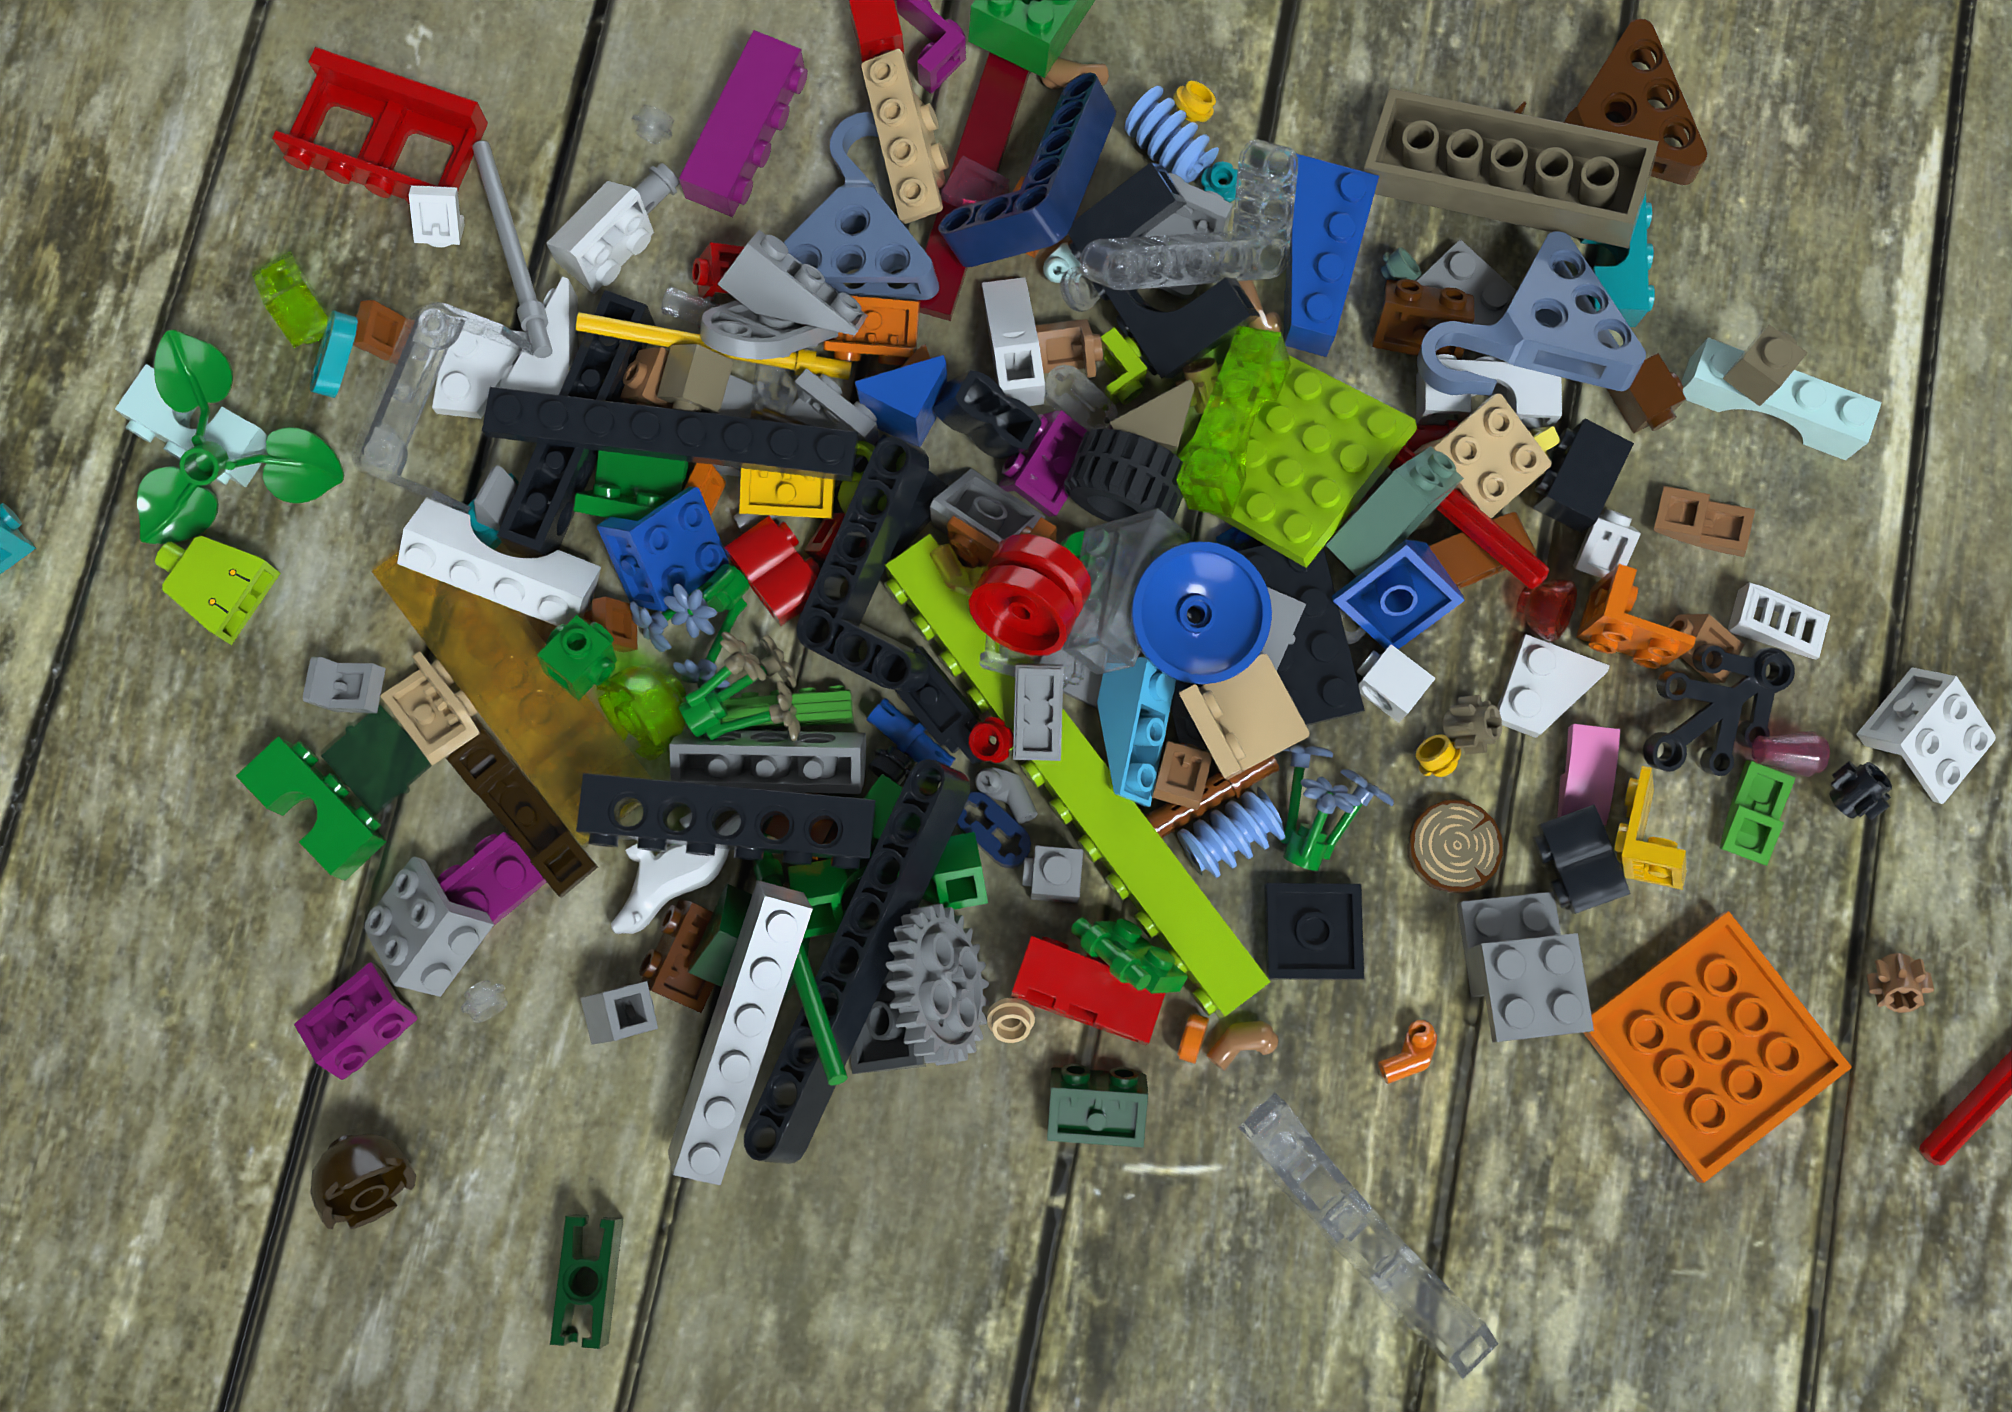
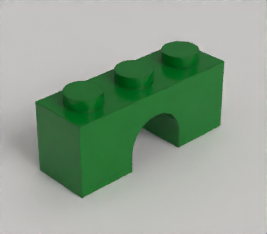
M278 736L244 767L236 777L266 809L282 816L297 803L312 799L317 808V820L311 831L299 843L331 876L346 881L387 842L377 831L382 824L363 805L356 809L345 798L350 793V790L335 775L329 773L325 777L314 766L319 761V758L304 743L298 740L293 745Z

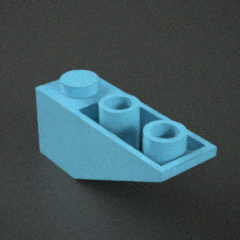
M1146 657L1106 658L1097 705L1114 794L1140 805L1150 807L1176 680L1159 671Z

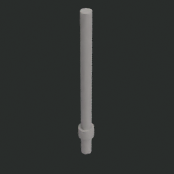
M478 141L473 145V152L520 306L517 309L522 329L528 332L534 355L538 358H546L553 352L546 330L548 325L544 305L537 301L490 144L487 141Z

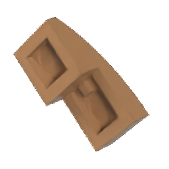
M1667 486L1663 487L1653 531L1701 548L1740 557L1745 556L1755 509L1709 501L1710 494Z

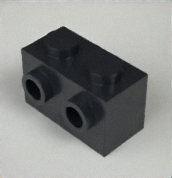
M1586 418L1572 430L1566 428L1560 435L1561 442L1554 446L1553 452L1558 454L1553 468L1549 467L1538 479L1534 491L1539 493V497L1533 509L1580 533L1597 522L1634 445L1633 442Z

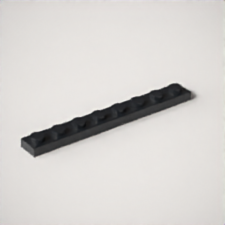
M490 387L482 432L485 436L492 438L850 482L853 481L859 441L858 432L496 387Z

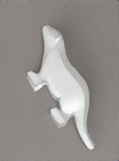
M692 813L679 819L684 828L690 825ZM739 813L734 814L717 830V833L725 836L735 833L741 824ZM637 844L626 849L625 851L629 858L639 862V867L628 900L611 922L612 931L616 934H634L649 925L658 911L668 901L708 885L719 874L730 849L715 848V856L685 853L686 845L676 844L668 846L666 852H660L658 855H656L655 851L637 849Z

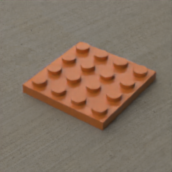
M1729 911L1720 914L1591 1012L1594 1031L1584 1032L1587 1039L1699 1183H1705L1852 1068Z

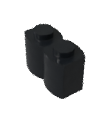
M973 370L948 381L933 406L934 412L944 424L955 431L969 434L974 444L980 450L997 459H1006L1028 450L1042 424L1038 415L1027 404L1018 399L1006 397L1001 387L993 379Z
M1595 805L1537 826L1540 835L1534 836L1533 842L1542 863L1551 861L1557 879L1550 881L1560 908L1569 906L1571 913L1576 914L1631 894Z

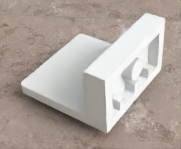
M1911 668L1857 733L1864 746L1901 755L1932 801L1943 804L1996 739L1995 734L1957 676Z

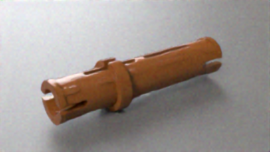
M1272 756L1228 780L1223 777L1219 770L1217 774L1206 780L1198 810L1167 802L1154 811L1146 813L1144 816L1160 837L1164 839L1163 837L1202 816L1233 796L1236 799L1241 798L1245 793V789L1272 773L1280 771L1279 765L1275 757Z

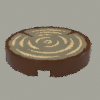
M1444 800L1428 807L1413 822L1409 832L1407 851L1415 874L1429 887L1439 891L1466 893L1484 885L1497 872L1503 856L1502 835L1495 820L1483 808L1465 800Z

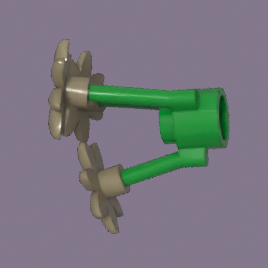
M723 632L721 635L724 640L720 641V644L731 654L724 660L725 666L700 688L686 695V702L678 705L691 732L697 738L707 733L712 741L727 732L773 721L774 724L784 722L785 727L789 729L792 742L796 741L800 733V724L795 717L797 715V708L791 705L793 699L792 692L784 684L787 680L790 686L794 688L796 686V679L793 667L786 661H783V651L779 648L777 649L774 640L770 636L764 635L759 641L768 653V656L759 662L758 657L747 653V648L743 641L736 640L728 632ZM743 669L747 672V675L720 692L716 693L713 691L732 673L737 675ZM777 672L784 681H777L779 691L777 699L779 704L769 706V711L722 723L721 719L728 716L723 701L758 679L764 681L766 675L770 677Z

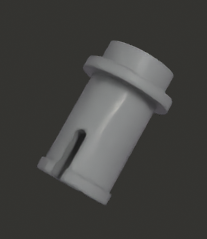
M660 163L657 167L651 166L649 168L650 174L635 188L641 196L647 215L669 193L671 195L677 193L675 187L680 181L663 163Z

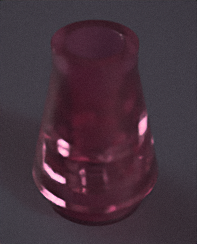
M1813 731L1770 737L1758 736L1752 745V758L1756 764L1769 765L1805 777H1810L1814 773L1824 771L1830 756L1827 740L1823 736H1818Z

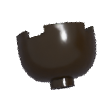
M376 1134L345 1135L330 1144L328 1150L321 1156L312 1170L310 1194L321 1221L328 1229H333L336 1223L347 1221L350 1229H354L376 1221L395 1209L397 1204L391 1198L400 1193L404 1187L412 1190L415 1186L416 1173L404 1153L390 1139Z

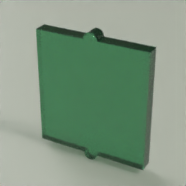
M380 704L377 713H369L354 727L348 726L346 734L321 755L375 816L401 793H409V786L432 766L411 737Z

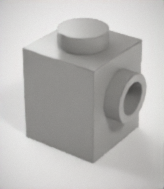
M1035 846L1034 858L1025 857L1022 886H1031L1030 900L1077 904L1080 897L1083 850Z
M647 981L581 998L591 1045L616 1041L658 1029L654 1004Z

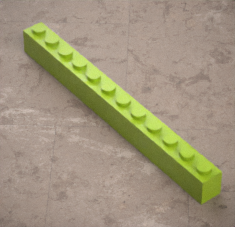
M928 534L885 565L889 580L884 585L899 605L906 602L916 616L911 621L920 635L926 641L933 638L943 652L938 656L947 671L954 678L961 674L970 686L966 694L975 708L981 714L988 710L992 717L1002 719L1005 722L1006 728L1012 729L1014 734L1016 663L1028 662L1021 653L1012 651L995 642L978 627L970 614L968 601L973 589L932 535ZM1062 708L1061 761L1025 760L1026 762L1021 765L1024 773L1036 788L1042 784L1046 787L1054 798L1049 802V805L1064 825L1069 822L1073 823L1082 835L1077 842L1083 852L1093 863L1100 859L1109 871L1110 875L1105 879L1120 900H1124L1126 897L1131 900L1139 911L1134 915V918L1144 933L1150 939L1157 935L1167 948V952L1175 958L1174 964L1188 975V978L1197 988L1192 992V996L1201 1009L1208 1016L1215 1012L1219 1019L1224 1018L1271 981L1135 802L1114 794L1110 769Z

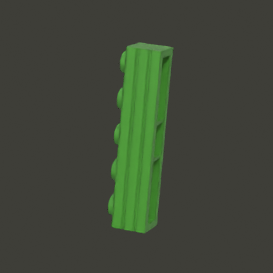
M830 686L828 691L816 692V688L799 689V693L792 694L791 705L797 708V715L795 717L798 719L800 727L854 723L852 693L850 689L845 690V686ZM771 691L770 695L759 696L757 692H745L741 694L740 698H728L723 701L728 716L721 719L722 723L769 711V706L779 704L777 699L779 691ZM773 721L739 730L753 731L788 727H785L784 722L774 724Z

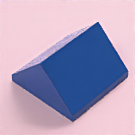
M944 355L855 381L858 401L876 416L877 420L875 423L877 424V429L921 447L937 418L933 406L948 382L946 360Z
M1404 540L1332 595L1333 602L1385 649L1390 644L1400 649L1465 601L1463 594L1428 544L1411 540Z

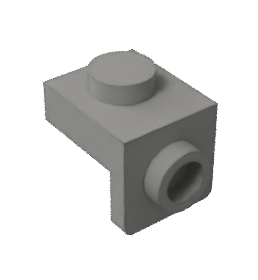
M311 657L303 692V701L334 712L377 713L386 668L373 663H337L323 657Z

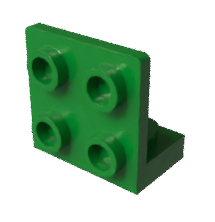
M599 451L593 490L576 493L574 511L605 518L616 517L639 521L684 490L688 462Z

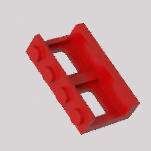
M317 47L314 48L308 62L317 76L289 135L275 131L272 137L283 152V158L289 164L302 170H309L312 167L324 171L328 177L339 183L349 184L350 181L364 185L366 189L377 196L390 198L391 195L405 199L409 205L411 186L455 187L459 190L474 156L473 145L481 141L488 125L478 102ZM340 107L374 120L357 158L313 143L330 108ZM419 134L454 147L438 186L393 171L410 135Z

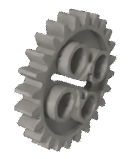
M943 904L911 909V914L901 917L903 926L894 928L898 942L889 943V948L895 958L894 961L886 962L887 968L893 972L894 979L886 983L887 988L895 991V998L891 1001L890 1008H898L900 1013L896 1021V1027H906L904 1043H914V1055L924 1056L926 1064L935 1063L938 1066L968 1060V1053H975L977 1051L975 1041L983 1040V1034L979 1025L987 1024V1018L982 1012V1008L990 1004L988 999L983 996V989L989 986V982L981 977V971L984 970L986 964L983 961L978 962L977 959L980 944H971L972 928L963 929L964 917L962 915L954 916V909L952 907L944 908Z

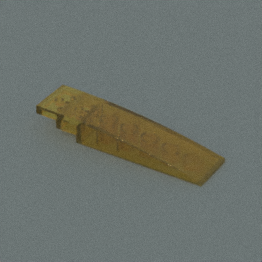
M398 551L374 569L372 573L577 841L584 848L588 847L589 836H583L576 832L583 773L642 779L653 778L587 694L578 701L543 672L537 654L546 646V642L522 612L397 564ZM630 802L626 804L620 811V821L639 807L641 803Z

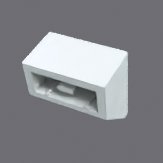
M607 181L546 244L555 262L595 294L602 285L607 286L616 279L620 273L621 266L633 254L637 255L647 247L654 231L640 194L632 187Z

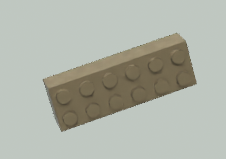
M1390 88L1364 166V172L1379 176L1375 190L1376 195L1549 232L1560 231L1573 237L1629 248L1654 166L1659 141Z

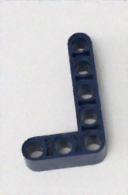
M1090 72L1077 76L1063 89L1020 190L959 207L942 219L938 229L963 267H974L1046 248L1058 243L1068 234L1117 112L1095 73Z

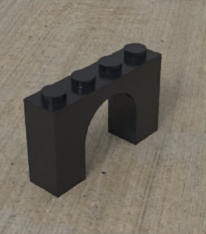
M1150 162L1073 221L1068 232L1071 238L1068 241V246L1080 263H1087L1095 275L1092 279V284L1098 294L1105 301L1111 300L1119 312V315L1116 316V321L1121 330L1131 339L1135 337L1143 350L1140 358L1147 367V370L1154 376L1158 374L1161 379L1174 378L1183 371L1187 364L1208 354L1256 320L1260 315L1236 278L1225 277L1186 306L1171 312L1160 311L1149 305L1141 297L1136 289L1132 275V262L1135 250L1142 238L1150 230L1187 204L1163 165Z

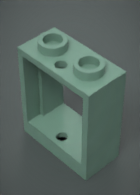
M1430 446L1397 468L1326 546L1358 576L1406 540L1464 478L1456 471L1455 464L1447 455L1435 451Z

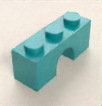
M1646 193L1629 248L1581 238V243L1602 245L1613 254L1616 260L1615 266H1594L1592 270L1630 327H1636L1647 312L1652 310L1655 300L1654 286L1649 285L1648 270L1652 266L1654 249L1651 243H1647V229L1650 227L1652 220V204L1646 202ZM1586 295L1596 311L1600 310L1598 300L1593 296Z

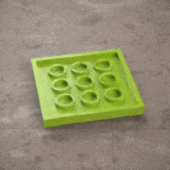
M1268 345L1238 381L1235 389L1229 392L1227 404L1211 414L1178 454L1177 457L1187 465L1188 471L1191 473V478L1183 498L1307 568L1417 430L1416 420Z

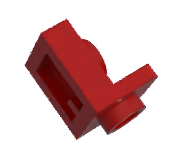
M710 242L701 256L694 260L692 281L694 285H698L699 301L709 302L716 292L728 293L718 283L745 246Z

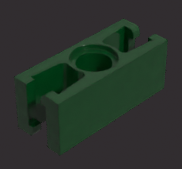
M573 1214L565 1216L550 1345L565 1346L571 1342H578L579 1333L570 1332L575 1305L588 1304L593 1308L592 1336L589 1338L583 1337L581 1347L601 1349L609 1344L624 1218L603 1217L600 1222V1228H605L600 1255L599 1257H584L582 1255L583 1226L588 1224L589 1215ZM583 1266L592 1268L598 1276V1286L593 1294L582 1292L577 1285V1274Z

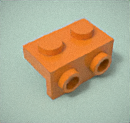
M850 295L860 304L861 311L868 316L855 336L839 332L838 337L824 341L823 350L834 351V359L861 361V354L879 355L878 363L904 365L905 358H910L917 351L920 301Z

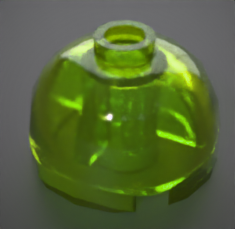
M644 665L631 666L611 675L601 685L597 686V690L605 691L598 700L610 724L624 741L628 734L633 736L641 745L635 752L649 761L657 759L670 749L669 744L673 738L680 735L686 727V722L678 706L684 703L683 698L686 696V691L681 682L672 674L665 676L659 670Z

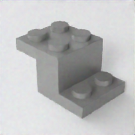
M1554 892L1457 903L1471 998L1485 996L1492 1043L1594 1031L1578 933L1561 935Z

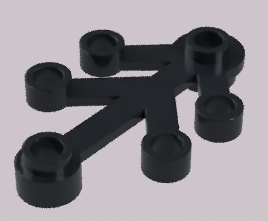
M1707 644L1699 646L1694 651L1692 657L1693 665L1698 671L1715 674L1721 670L1745 675L1744 678L1732 687L1691 680L1684 673L1666 671L1662 673L1657 680L1656 687L1659 695L1663 698L1682 700L1686 697L1710 703L1670 733L1657 732L1651 735L1643 745V755L1647 764L1652 768L1667 772L1679 769L1687 757L1686 745L1717 722L1713 746L1704 750L1700 758L1701 767L1706 773L1725 776L1732 770L1734 766L1732 751L1735 738L1743 747L1751 749L1763 748L1768 743L1770 737L1768 722L1774 695L1787 688L1792 683L1795 675V667L1792 660L1780 649L1763 648L1750 658L1726 653L1719 646ZM1709 652H1712L1713 662L1710 666H1707L1706 656ZM1768 664H1769V666H1770V673H1769V675L1766 677V668H1767V666H1768ZM1676 678L1677 689L1671 693L1670 683ZM1754 695L1750 720H1745L1739 724L1743 703ZM1753 728H1755L1756 737L1751 742L1749 739V733ZM1662 743L1664 750L1662 755L1658 758V748ZM1719 754L1721 757L1720 765L1717 768H1715L1714 759Z

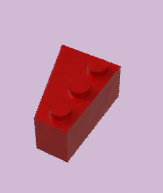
M1031 936L1012 990L1011 998L1024 1000L1034 1007L1145 1046L1149 1044L1166 993L1151 994L1146 988L1137 990L1130 983H1122L1110 973V966L1100 957H1092L1088 953L1085 957L1068 950L1069 945L1044 936L1041 939Z

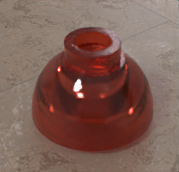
M1565 579L1545 581L1535 589L1526 586L1519 596L1517 612L1525 615L1529 627L1535 634L1546 641L1553 642L1563 635L1571 620L1577 599L1576 586L1573 581Z

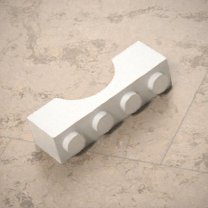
M428 498L424 500L403 529L397 561L399 565L555 626L563 623L567 625L576 615L580 618L584 616L593 600L601 567L560 550L538 558H517L499 553L486 546L477 538L471 527L470 515Z

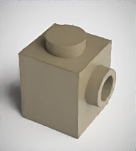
M1769 324L1748 346L1723 379L1758 406H1761L1782 386L1806 356L1807 352L1797 345L1796 340L1791 335L1778 331Z
M698 344L671 345L657 398L673 404V409L720 413L734 360Z

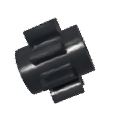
M1848 761L1832 774L1835 780L1831 782V786L1834 789L1829 793L1834 805L1847 817L1854 819L1857 816L1861 817L1866 814L1868 818L1873 820L1890 807L1887 800L1891 797L1887 793L1892 789V784L1884 772L1876 765L1866 762L1864 765L1860 764L1856 767L1851 761Z

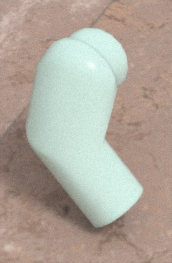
M1065 242L1046 259L1043 271L1048 280L1060 283L1067 280L1081 265L1088 266V264L1080 263L1069 249L1068 242Z

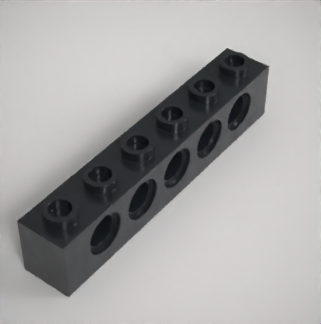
M607 290L604 291L594 313L597 316L656 326L646 304ZM586 332L559 395L623 403L620 396L625 386L623 383L625 371L635 361L638 351L646 349L648 344ZM537 443L497 534V537L510 552L527 558H538L559 550L575 514L576 493L585 491L598 460V450Z
M583 773L576 832L583 836H589L588 844L594 846L618 847V841L622 839L638 841L637 849L646 851L666 852L667 844L686 845L685 853L692 855L715 856V848L735 850L734 858L762 861L764 853L783 854L782 862L789 864L811 865L812 857L831 859V867L860 869V861L869 862L872 854L876 801ZM630 802L641 803L643 817L640 822L634 826H623L620 822L621 809ZM680 806L690 808L692 812L690 825L681 831L671 830L667 822L670 812ZM725 811H735L739 813L741 818L739 829L727 836L717 833L715 823L718 816ZM774 815L786 817L790 824L788 833L778 840L768 839L763 833V826L766 820ZM825 819L833 821L838 826V834L831 843L818 844L812 840L811 830L815 823Z

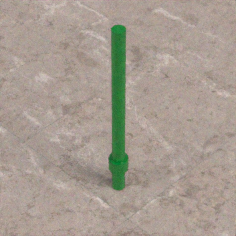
M764 853L762 861H755L756 865L753 871L756 881L759 880L784 887L783 884L786 881L781 862L778 859H774L773 853ZM801 943L792 975L828 1084L832 1086L839 1085L845 1082L848 1076L804 945Z

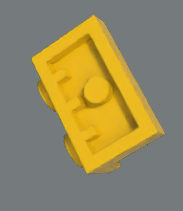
M741 468L739 514L833 519L835 480Z

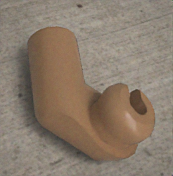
M1058 57L1047 76L1041 78L1046 87L1059 89L1060 87L1065 88L1077 76L1090 72L1095 73L1101 85L1105 86L1109 75L1105 64H1081Z
M1251 278L1238 279L1237 281L1260 315V317L1248 325L1254 336L1261 340H1268V336H1278L1282 332L1280 315L1274 311L1264 314L1253 280Z
M1263 1021L1233 1023L1223 1033L1206 1057L1217 1067L1225 1071L1241 1050H1256L1262 1055L1272 1053L1277 1048L1278 1036L1273 1031L1272 1026Z

